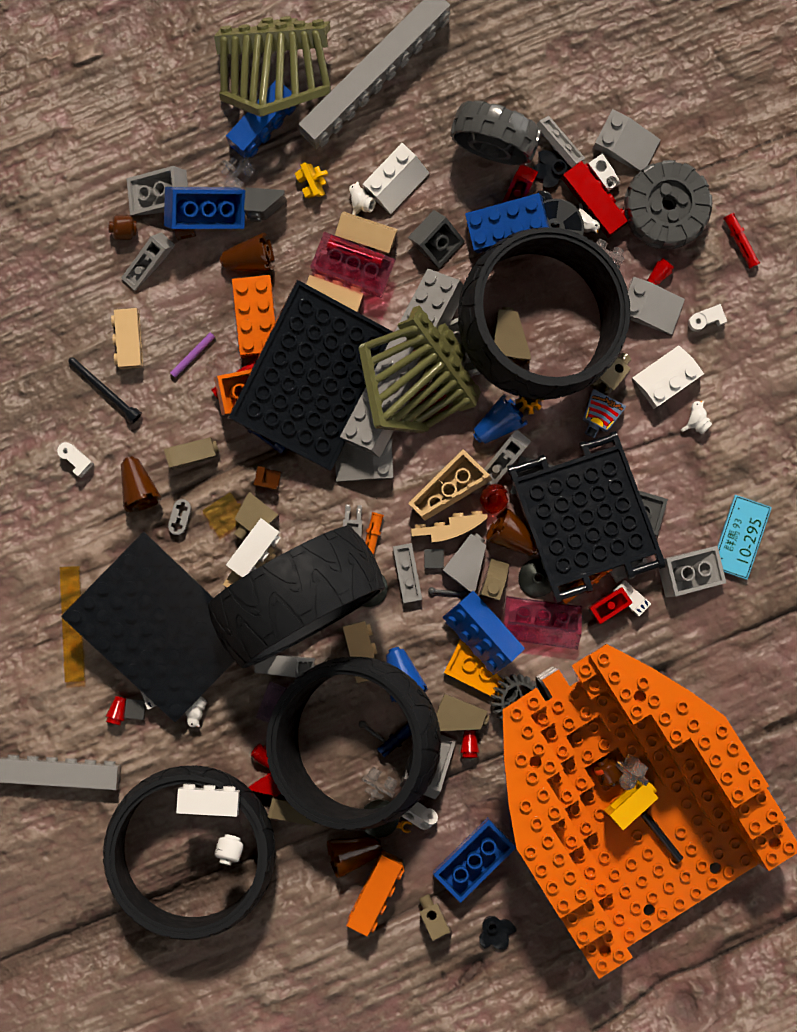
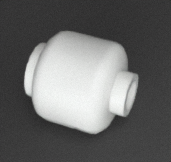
M225 834L224 837H220L214 853L220 859L219 863L231 866L232 862H238L243 850V843L236 836Z

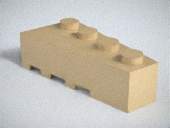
M462 450L408 504L426 521L491 482L492 478L465 450Z

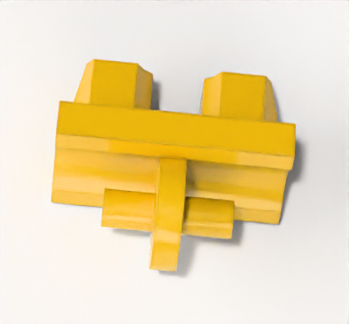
M306 162L301 164V169L295 173V176L300 183L306 180L309 183V186L302 189L305 198L310 199L315 196L322 197L326 195L322 186L327 184L324 179L329 175L327 170L321 171L319 166L313 168L312 164H307Z

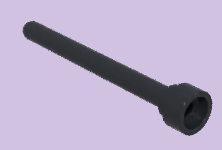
M69 358V364L125 413L126 420L134 424L140 418L142 412L137 408L129 407L75 358Z

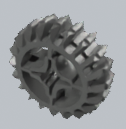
M511 674L510 678L505 676L504 683L498 681L500 687H494L493 689L496 691V694L491 695L495 699V701L491 702V705L495 706L492 711L497 714L496 717L501 720L502 709L505 708L504 705H510L516 697L521 698L525 695L522 694L519 685H523L528 693L535 688L540 691L539 687H535V681H530V677H524L522 674H518V676Z

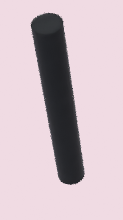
M647 811L643 812L640 816L674 859L680 862L684 857Z

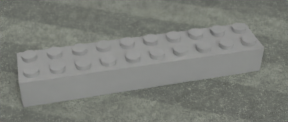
M423 0L298 124L300 134L316 150L320 146L324 147L328 143L329 137L333 133L337 134L342 129V124L346 120L350 121L355 116V111L360 106L364 107L369 102V97L373 93L377 94L382 89V84L386 80L390 81L396 75L395 71L399 67L403 68L409 62V57L413 53L416 55L423 48L422 44L426 40L430 41L436 35L435 31L439 27L443 28L450 20V4L446 0Z
M427 269L400 322L408 320L412 309L420 305L437 329L439 325L444 323L448 326L459 305V298L463 287L462 282ZM404 336L390 341L385 350L406 341L407 338ZM410 347L379 362L374 370L375 376L409 355L414 348ZM420 357L379 382L377 385L379 394L415 367ZM426 368L383 401L381 405L383 413L421 379ZM367 388L364 389L340 437L347 444L380 458L394 430L376 429L374 427Z

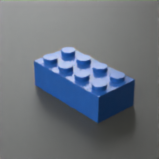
M276 80L268 88L267 103L274 102ZM283 84V98L291 96V90ZM296 106L264 116H257L247 112L226 135L229 146L245 160L249 157H254L261 143L265 144L270 139V133L274 129L280 128L285 116H290L296 109Z
M165 187L164 226L171 229H244L246 190L237 187Z
M540 193L465 213L473 250L477 254L487 251L503 238L516 232L532 228H549Z
M474 590L442 617L447 625L458 634L459 638L466 643L473 654L482 661L486 669L493 675L511 663L525 649Z
M487 817L433 870V875L461 903L516 849V846Z

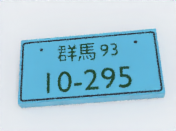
M734 495L717 545L725 573L748 580L772 507Z

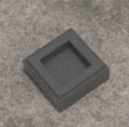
M424 549V568H444V550Z
M127 698L124 718L144 720L145 700Z

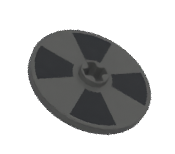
M549 199L543 202L549 228L553 227L551 224L554 223L555 225L559 224L561 229H567L581 235L584 234L582 215L572 203L563 199Z

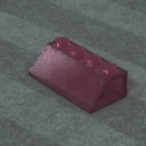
M324 232L310 268L314 273L342 282L348 286L360 288L363 292L383 298L396 259Z
M506 596L503 624L519 642L578 650L582 631V606Z

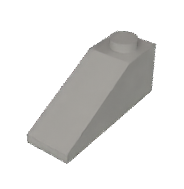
M162 232L151 236L121 279L136 291L166 259L175 244Z
M515 430L484 468L492 478V481L486 484L491 489L507 472V466L512 465L531 442L518 430Z

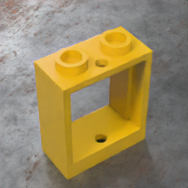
M638 779L604 811L616 825L624 830L658 799L655 794L657 790L650 782L648 783L646 780L643 782Z

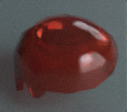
M501 484L488 485L481 492L480 503L488 513H498L504 509L509 501L506 495L508 492Z

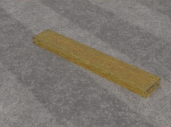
M80 566L60 567L62 614L81 596ZM62 618L65 682L85 681L83 637Z

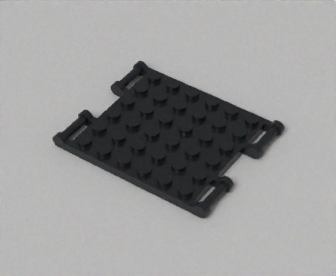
M616 431L599 439L580 442V450L584 456L549 467L543 454L538 456L537 459L516 466H507L556 604L562 602L563 599L584 592H593L590 576L624 565L628 579L635 578V575L656 568L662 569L666 567ZM611 442L614 444L613 447L592 454L589 449ZM537 466L542 467V470L522 477L517 475L519 472ZM655 555V561L632 568V562ZM581 579L583 580L584 585L559 592L558 587Z

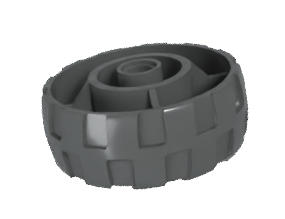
M466 101L460 105L455 114L450 136L457 145L482 158L503 164L520 166L532 161L539 145L541 132L533 120L527 119L523 114L515 110L511 111L504 106L494 103L488 104L485 101Z
M663 160L643 168L630 182L624 198L625 217L628 220L627 223L633 235L645 242L647 246L656 249H677L694 241L707 226L712 212V195L704 176H700L691 165L677 163L676 160ZM663 203L669 204L671 210H666L663 207Z

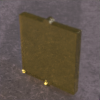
M231 492L202 510L210 521L209 525L214 527L220 537L240 524L235 520L241 504L237 503Z

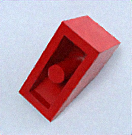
M520 165L502 203L526 197L538 171L526 165Z
M623 587L598 600L589 606L588 609L596 622L602 624L633 602Z
M271 772L248 787L251 791L272 796H279L281 794Z

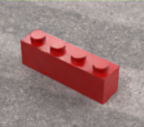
M580 161L563 174L562 180L578 201L582 203L589 215L599 221L600 229L609 238L627 224L628 220L625 217V211L617 207L615 204L616 200L610 193H606L601 180L595 179L588 164L584 165Z

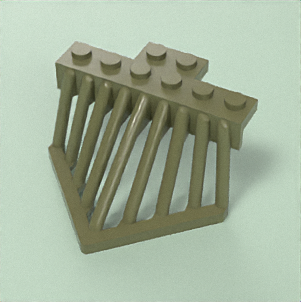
M284 16L273 20L272 17L263 18L254 27H250L249 24L240 25L238 28H232L231 26L221 27L214 35L217 55L220 54V100L254 115L264 116L328 95L331 92V86L323 48L328 47L327 33L331 29L330 21L324 22L323 19L313 20L312 23H305L302 20L298 21L297 18ZM311 48H315L323 84L319 87H315ZM298 49L303 50L308 90L299 93ZM289 50L292 95L283 98L284 54ZM277 51L274 102L267 103L271 56ZM253 52L250 95L248 100L249 56ZM264 52L258 104L257 92L259 80L260 55ZM242 53L241 85L239 96V54ZM228 54H231V93L228 92Z
M420 305L412 309L408 320L398 323L397 326L400 330L362 343L359 346L373 424L376 429L424 433L430 427L459 410L461 412L475 407L481 394L480 388L461 364L466 353L463 345L459 343L453 331L449 329L446 323L439 325L437 329ZM404 336L407 338L406 341L373 357L371 356V348ZM410 347L414 348L409 355L375 376L374 366L376 363ZM420 357L415 367L379 394L377 386L379 382ZM426 368L423 377L383 413L381 406L383 401ZM432 379L431 383L424 390H422L409 403H407L419 390H421ZM439 387V390H438L437 392H435L432 396H430V397H429L428 399H426L423 403H421L419 406H417V405H418L420 402H422L428 395H430L435 389H437V388ZM446 394V397H445L444 399H442L441 401H439L438 403H436L435 405H433L432 407H430L432 404H434L436 401H438L440 398H442V397ZM453 402L452 406L435 415L431 419L423 422L424 420H426L427 418H429L430 416H432L433 414H435L436 412H438L439 410Z

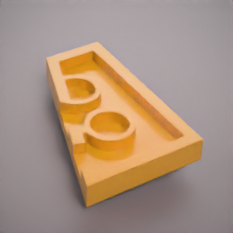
M461 639L459 640L444 673L489 696L496 694L493 688H499L498 681L503 683L504 681L497 674L493 675L487 670L482 661L473 654L466 643Z

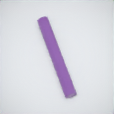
M210 332L170 373L176 378L210 344L215 336Z

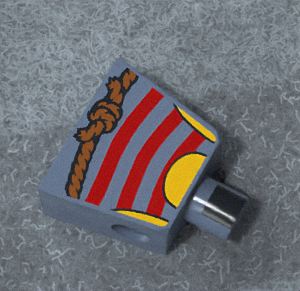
M594 389L590 394L582 419L589 424L585 434L595 438L599 429L607 432L626 406Z

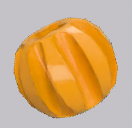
M527 398L515 399L516 405H522L519 411L523 413L524 409H527L528 415L534 414L533 408L539 411L542 406L538 402H544V400L531 399L534 402L528 405L527 400H524Z

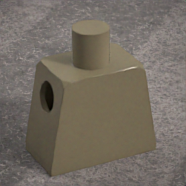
M622 353L611 367L590 386L604 395L614 391L630 371L628 366L631 361L630 356Z
M249 492L235 517V520L241 525L234 534L241 540H244L261 518L268 524H271L279 515Z
M429 894L419 898L423 910L419 912L432 941L450 933L452 930L439 903L434 904ZM430 911H434L436 914L434 920L429 916Z

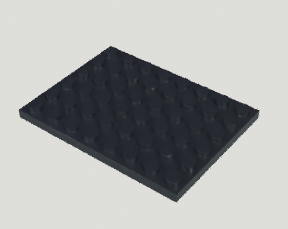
M296 280L228 419L331 471L345 444V441L340 436L366 388L359 346L362 343L387 335L393 331L309 285ZM388 343L371 348V356L373 357L385 351Z
M144 531L61 615L70 626L174 722L235 662L219 640L211 621L208 603L214 597Z

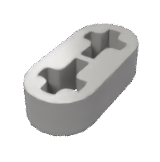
M177 500L173 506L168 528L174 535L183 534L187 528L192 508L187 500ZM185 503L188 509L183 511L182 516H179L180 509L177 507ZM178 518H181L180 525L182 529H178L175 532V528L172 525L177 523Z

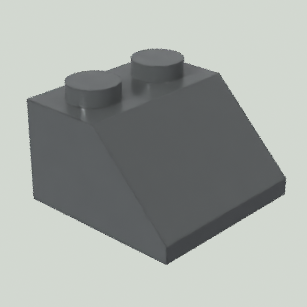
M246 187L244 212L247 219H250L252 222H261V220L268 219L286 203L285 191Z
M435 210L408 237L414 246L437 268H440L465 241L449 220Z

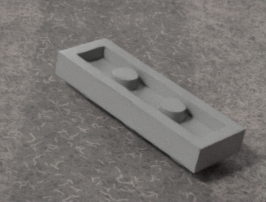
M549 116L537 123L541 135L551 143L552 148L564 158L566 164L570 165L571 168L586 159Z
M412 543L393 546L403 603L422 600Z

